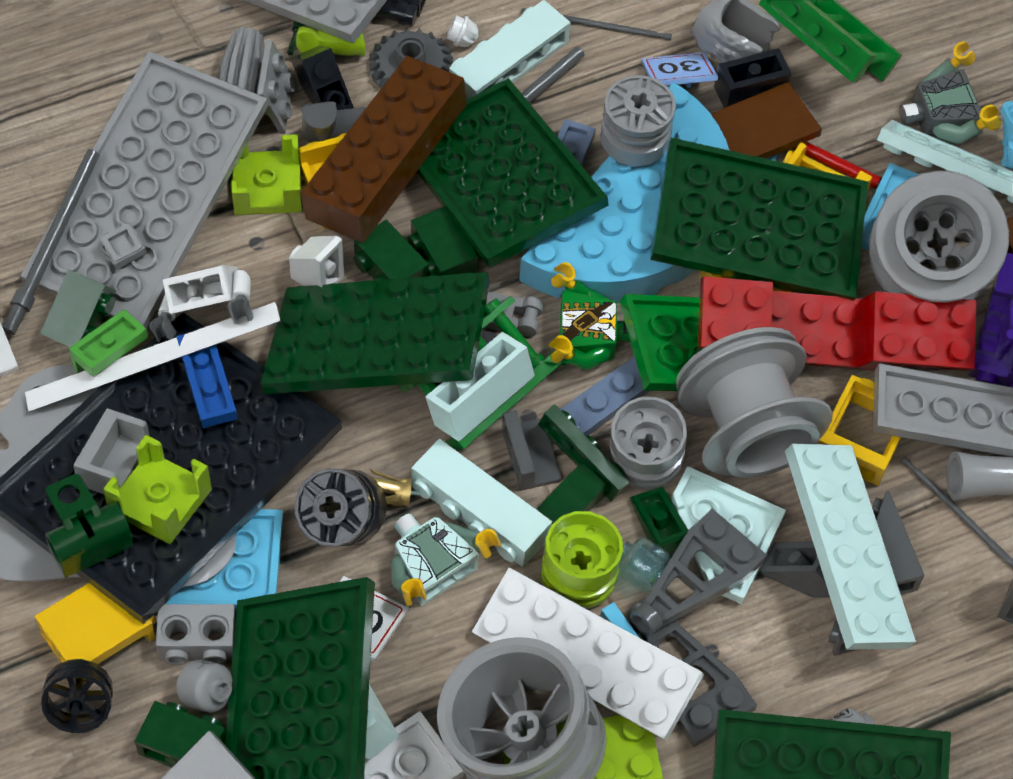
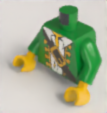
M562 262L554 270L555 272L563 273L566 277L562 274H557L551 279L554 287L561 288L565 286L566 291H562L560 334L549 343L550 348L556 349L550 357L554 363H559L563 360L564 362L560 365H571L580 370L589 371L614 359L616 341L630 342L625 321H617V302L608 299L595 290L589 289L580 281H573L575 269L570 263Z

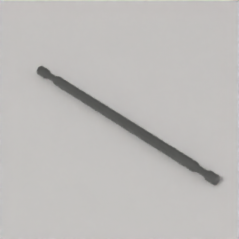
M522 8L521 14H523V12H524L527 8ZM563 15L571 23L654 38L660 37L666 40H671L672 34L668 33L662 34L646 29Z
M904 456L901 462L909 467L936 496L1013 568V559L920 469L916 468Z

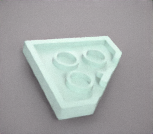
M688 466L672 496V503L688 530L713 508L766 554L786 513V510ZM698 551L694 554L705 581H709L723 572V569L703 551ZM759 568L741 585L722 596L742 605Z

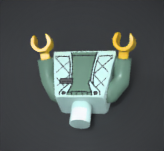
M406 514L394 525V528L402 538L395 543V556L390 562L392 586L404 597L407 607L412 605L411 599L413 597L417 599L422 607L478 570L479 554L477 551H480L484 558H489L491 556L489 547H501L502 544L493 529L476 532L450 522L444 523L438 517H434L420 526L412 514Z

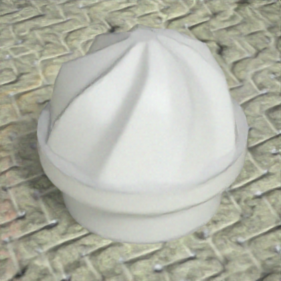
M456 15L446 39L452 41L456 47H469L478 39L477 25L468 16L462 18Z

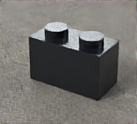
M778 48L718 64V80L715 81L714 88L723 108H726L789 82L791 72Z

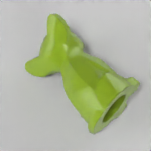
M306 26L299 27L296 34L295 46L300 53L317 46L330 47L333 53L338 55H358L362 57L366 53L363 32L354 43Z

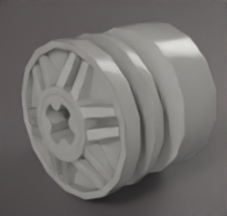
M635 75L616 81L608 89L604 101L600 137L602 147L611 158L621 164L633 167L647 166L660 160L667 152L676 109L674 95L667 85L656 78Z
M639 397L627 402L616 412L611 424L610 456L611 462L617 463L623 469L626 475L625 478L629 481L627 485L641 490H651L670 484L679 475L684 463L687 440L686 422L680 410L669 401L657 397ZM645 449H651L650 453H645Z

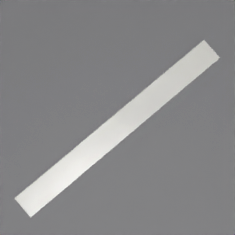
M274 302L252 310L254 315L252 321H248L247 316H243L237 320V324H234L232 318L185 334L180 346L176 337L121 357L94 377L87 371H82L27 391L25 396L28 412L279 322L280 317L276 303Z

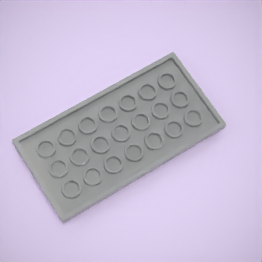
M148 51L92 149L99 153L100 156L38 288L57 295L69 269L116 290L114 308L106 317L112 318L125 309L147 329L165 295L163 279L176 276L269 105L267 98ZM54 218L20 275L23 281H25ZM130 221L147 254L116 269L99 237Z

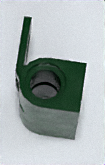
M73 474L46 488L47 496L60 517L63 526L45 533L49 550L65 578L134 546L129 525L117 502L114 501L99 508L79 474ZM73 487L80 491V497L75 502L64 503L59 500V494L65 488Z

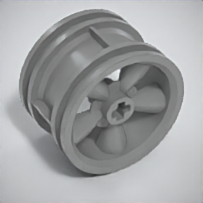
M525 637L506 638L486 644L469 654L456 666L441 691L437 708L439 733L444 745L457 764L463 769L468 779H594L596 777L606 750V730L603 718L572 662L564 653L551 644ZM535 690L553 691L542 712L528 710L526 692ZM499 706L509 717L503 731L482 728L488 717ZM567 719L564 728L557 737L556 725ZM502 751L511 759L509 764H493L482 761Z

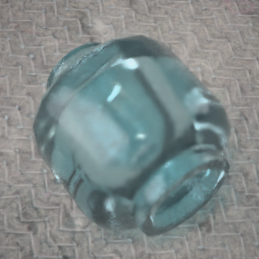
M640 538L633 544L627 541L623 545V555L618 574L623 580L641 592H648L653 589L669 563L670 555L647 538Z

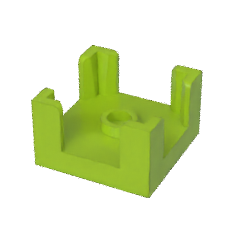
M298 134L281 136L282 151L249 152L247 144L233 170V180L231 181L235 215L302 212Z
M145 435L136 447L139 465L120 489L117 478L112 477L103 488L106 503L110 504L116 501L128 523L171 544L212 490L207 465L195 459L191 461L192 472L164 459L162 444L158 440Z

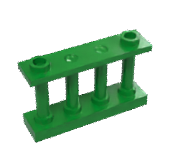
M761 0L758 4L852 83L858 82L867 69L881 81H885L902 57L900 52L836 0Z
M512 296L501 302L496 297L486 305L482 329L493 321L501 332L525 345L528 349L535 376L460 441L449 437L445 443L456 451L467 447L499 419L503 413L507 412L564 362L563 360L559 363L552 362L550 355L553 352L545 356L541 352L537 354L503 311L515 302ZM480 336L478 352L487 345L482 336ZM434 383L401 385L399 388L404 393L418 385L427 396L437 386Z

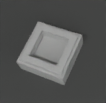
M130 221L99 237L116 269L147 254Z

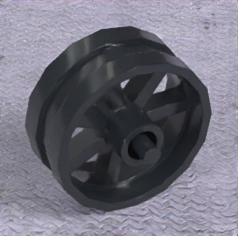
M84 659L62 662L47 674L41 697L42 712L50 724L65 732L86 733L96 729L108 718L112 706V680L106 670L95 662ZM67 678L69 688L56 683ZM93 683L97 684L102 689L88 691V689L91 687ZM49 692L63 696L64 698L52 702V700L49 697ZM94 700H106L105 703L99 709H97L90 702ZM66 707L69 713L64 712L61 709ZM84 710H86V711L88 712V714H81V713L84 712Z

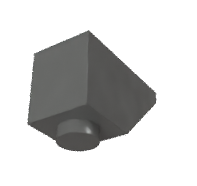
M813 541L773 543L760 571L763 576L810 597H830Z

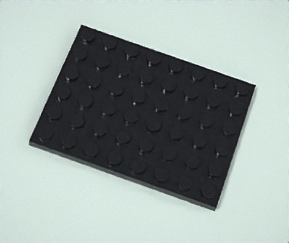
M181 313L171 322L177 332L172 339L178 335L204 328V326L187 314ZM165 335L162 337L161 341L158 342L156 338H154L143 349L152 347L154 345L163 343L171 339H168ZM226 341L220 342L216 346L236 408L237 420L202 428L182 357L102 385L0 477V516L51 554L45 533L63 525L47 496L46 488L75 474L73 465L107 408L145 421L148 426L149 436L162 444L164 459L192 472L191 461L193 459L208 466L212 490L171 544L128 523L134 544L133 547L76 573L142 624H145L342 429V421L300 392L264 394L261 380L265 368ZM73 487L65 488L59 494V500L64 503L75 502L80 497V491ZM88 489L99 508L107 505L104 494Z

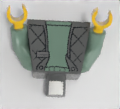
M961 41L955 45L953 49L955 57L952 60L947 58L916 86L912 104L900 106V119L903 124L919 122L923 133L953 144H961L983 133V128L985 127L991 131L1000 128L1001 120L997 116L999 114L997 107L990 104L980 109L965 70L958 69L959 65L969 66L975 61L973 51L962 56L970 47L966 41Z

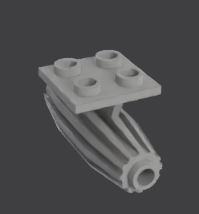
M249 27L235 29L231 34L221 59L217 79L267 98L269 105L264 114L270 116L279 133H286L287 120L292 116L290 101L292 92L296 90L295 75L289 71L283 54L279 53L272 40H266L264 49V37L259 31Z

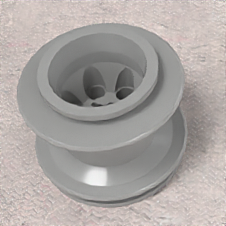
M952 171L921 173L897 186L885 199L880 208L869 238L871 268L885 292L910 294L930 302L947 303L962 299L974 300L989 286L1005 261L1009 247L1007 218L1001 204L992 192L975 179ZM944 216L950 218L952 226L950 228H943L939 224V218ZM917 220L924 221L927 224V230L924 232L917 231L914 222ZM933 235L936 243L943 245L938 256L934 248H928ZM955 237H965L968 241V246L964 248L958 247L955 244ZM907 243H914L918 247L916 254H912L909 251ZM947 259H955L959 267L955 269L947 268L945 261ZM921 263H930L934 270L922 266Z
M762 327L731 334L703 348L680 370L676 379V388L679 393L678 402L682 410L697 417L714 418L719 428L707 442L702 453V461L710 471L740 478H754L778 472L789 467L785 450L791 444H817L819 439L828 430L833 415L830 406L816 398L795 397L791 388V384L795 382L804 369L807 355L804 348L797 343L795 336L789 331L775 327Z

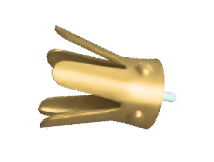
M370 469L372 473L389 479L374 478L382 487L383 492L393 494L385 496L387 505L409 507L410 494L421 495L420 492L411 491L412 478L397 479Z

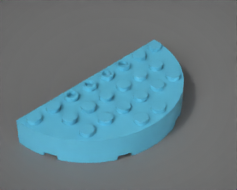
M673 82L668 87L674 95L676 104L671 137L729 150L726 139L710 112L688 91ZM667 152L660 160L647 166L637 167L621 164L609 156L592 176V179L607 195L609 206L531 246L521 258L519 281L533 289L560 298L562 291H566L565 286L556 288L552 285L551 279L557 274H562L566 277L561 272H555L554 268L562 262H567L575 269L573 281H580L589 289L595 290L608 299L619 303L625 294L655 295L660 292L661 288L673 282L677 284L694 272V269L650 260Z

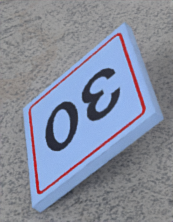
M704 52L641 58V63L648 77L656 78L665 85L670 86L674 82L676 84H685L687 88H690L692 83L718 80V75Z

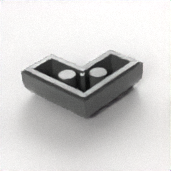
M334 101L303 105L302 132L304 138L309 143L314 141L320 142L347 133L366 107L337 110L336 102Z

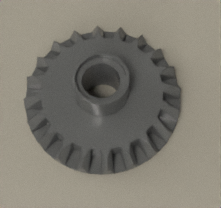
M407 27L404 32L398 33L394 30L391 36H383L380 43H375L369 59L371 77L380 88L384 86L406 56L448 72L453 64L450 47L444 45L442 38H435L432 32L425 34L420 28L416 32L409 31Z

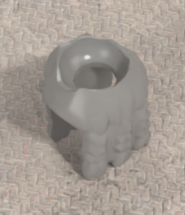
M711 0L707 6L701 8V12L690 33L696 38L697 45L702 52L709 53L713 59L724 63L755 55L762 51H768L769 43L773 40L774 33L780 30L781 24L773 16L768 15L764 10L748 0Z

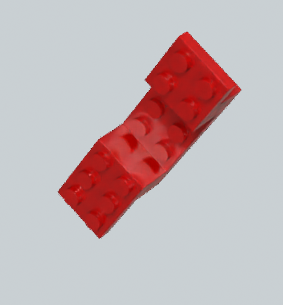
M706 276L700 279L698 349H703L715 341L737 332L754 328L775 327L787 330L795 336L797 343L806 352L805 365L874 371L879 363L897 367L912 366L961 371L975 369L976 300L962 299L947 303L930 302L910 294L875 291L862 299L855 298L853 301L838 296L773 291V282Z

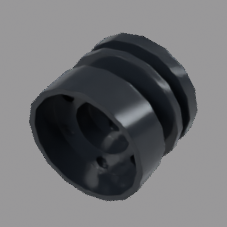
M327 468L315 472L302 483L296 495L295 515L298 525L309 539L320 545L352 546L366 542L379 532L386 518L387 502L382 487L374 477L360 470ZM340 503L341 509L332 512L331 505Z

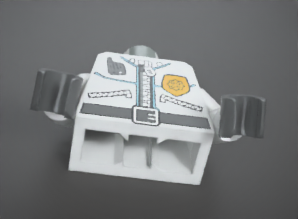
M222 265L163 279L165 295L158 311L159 317L152 320L149 327L158 342L165 335L168 339H172L177 332L170 321L175 319L177 313L200 311L227 304L234 324H237V320L243 316H247L248 321H252L254 315L249 304L251 291L250 276L246 271L239 270L237 266Z

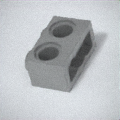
M164 604L158 610L156 649L159 660L172 665H183L188 661L199 659L217 664L232 661L236 621L234 604ZM176 632H184L187 634L183 639L178 641L169 639V637ZM213 632H222L224 634L219 640L212 641L207 639L208 635Z

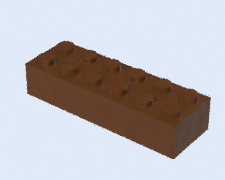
M406 56L302 190L301 198L305 218L364 243L465 108L467 103L464 78Z

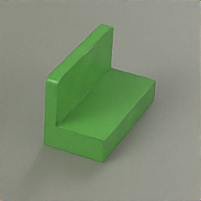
M123 309L69 348L74 372L77 374L87 371L92 377L96 376L147 339V329Z

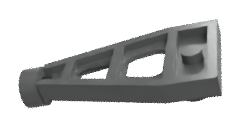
M712 508L688 530L646 600L631 613L630 617L634 626L644 635L652 636L659 628L741 585L765 562L767 554ZM703 551L723 569V572L709 581H701L688 569V564L696 552ZM677 577L694 591L691 596L681 603L674 602L664 593L665 589Z
M646 598L642 599L637 604H635L631 608L630 614L636 608H638L646 600ZM676 621L659 628L652 636H646L641 633L644 641L659 648V643L670 637L677 639L689 654V656L681 661L702 669L714 681L713 689L694 700H689L677 722L693 747L716 734L717 711L719 709L753 712L756 710V702L737 675Z

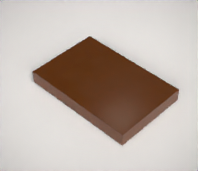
M789 82L711 113L719 125L730 151L765 159L798 146L801 142L805 143L821 136L822 128Z

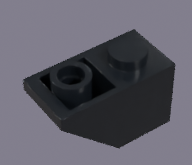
M317 46L290 58L300 85L312 104L334 101L336 102L337 110L354 108L330 47Z

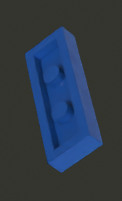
M185 334L176 336L179 346ZM216 344L182 356L202 428L237 420L236 408Z

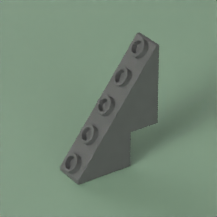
M886 491L883 499L875 498L872 509L900 594L903 595L918 591L925 575L890 491ZM835 621L828 642L835 644L832 651L833 655L836 656L855 651L846 650L838 621Z

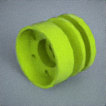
M574 511L561 516L551 525L545 539L541 565V582L543 586L585 609L602 604L612 595L617 583L619 566L623 555V540L617 527L606 517L590 511Z

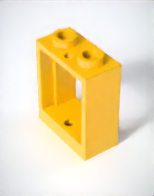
M851 375L833 411L830 426L819 439L818 444L851 445L863 480L879 486L902 437L892 436L883 455L835 434L851 402L874 412V382Z

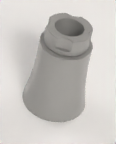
M953 451L949 456L946 470L948 493L951 499L958 501L974 497L1011 496L1013 494V458L1010 456L973 455Z

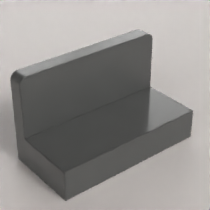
M517 410L503 413L502 433L519 490L523 491L559 483L561 475L549 436L538 426L541 418L520 423Z

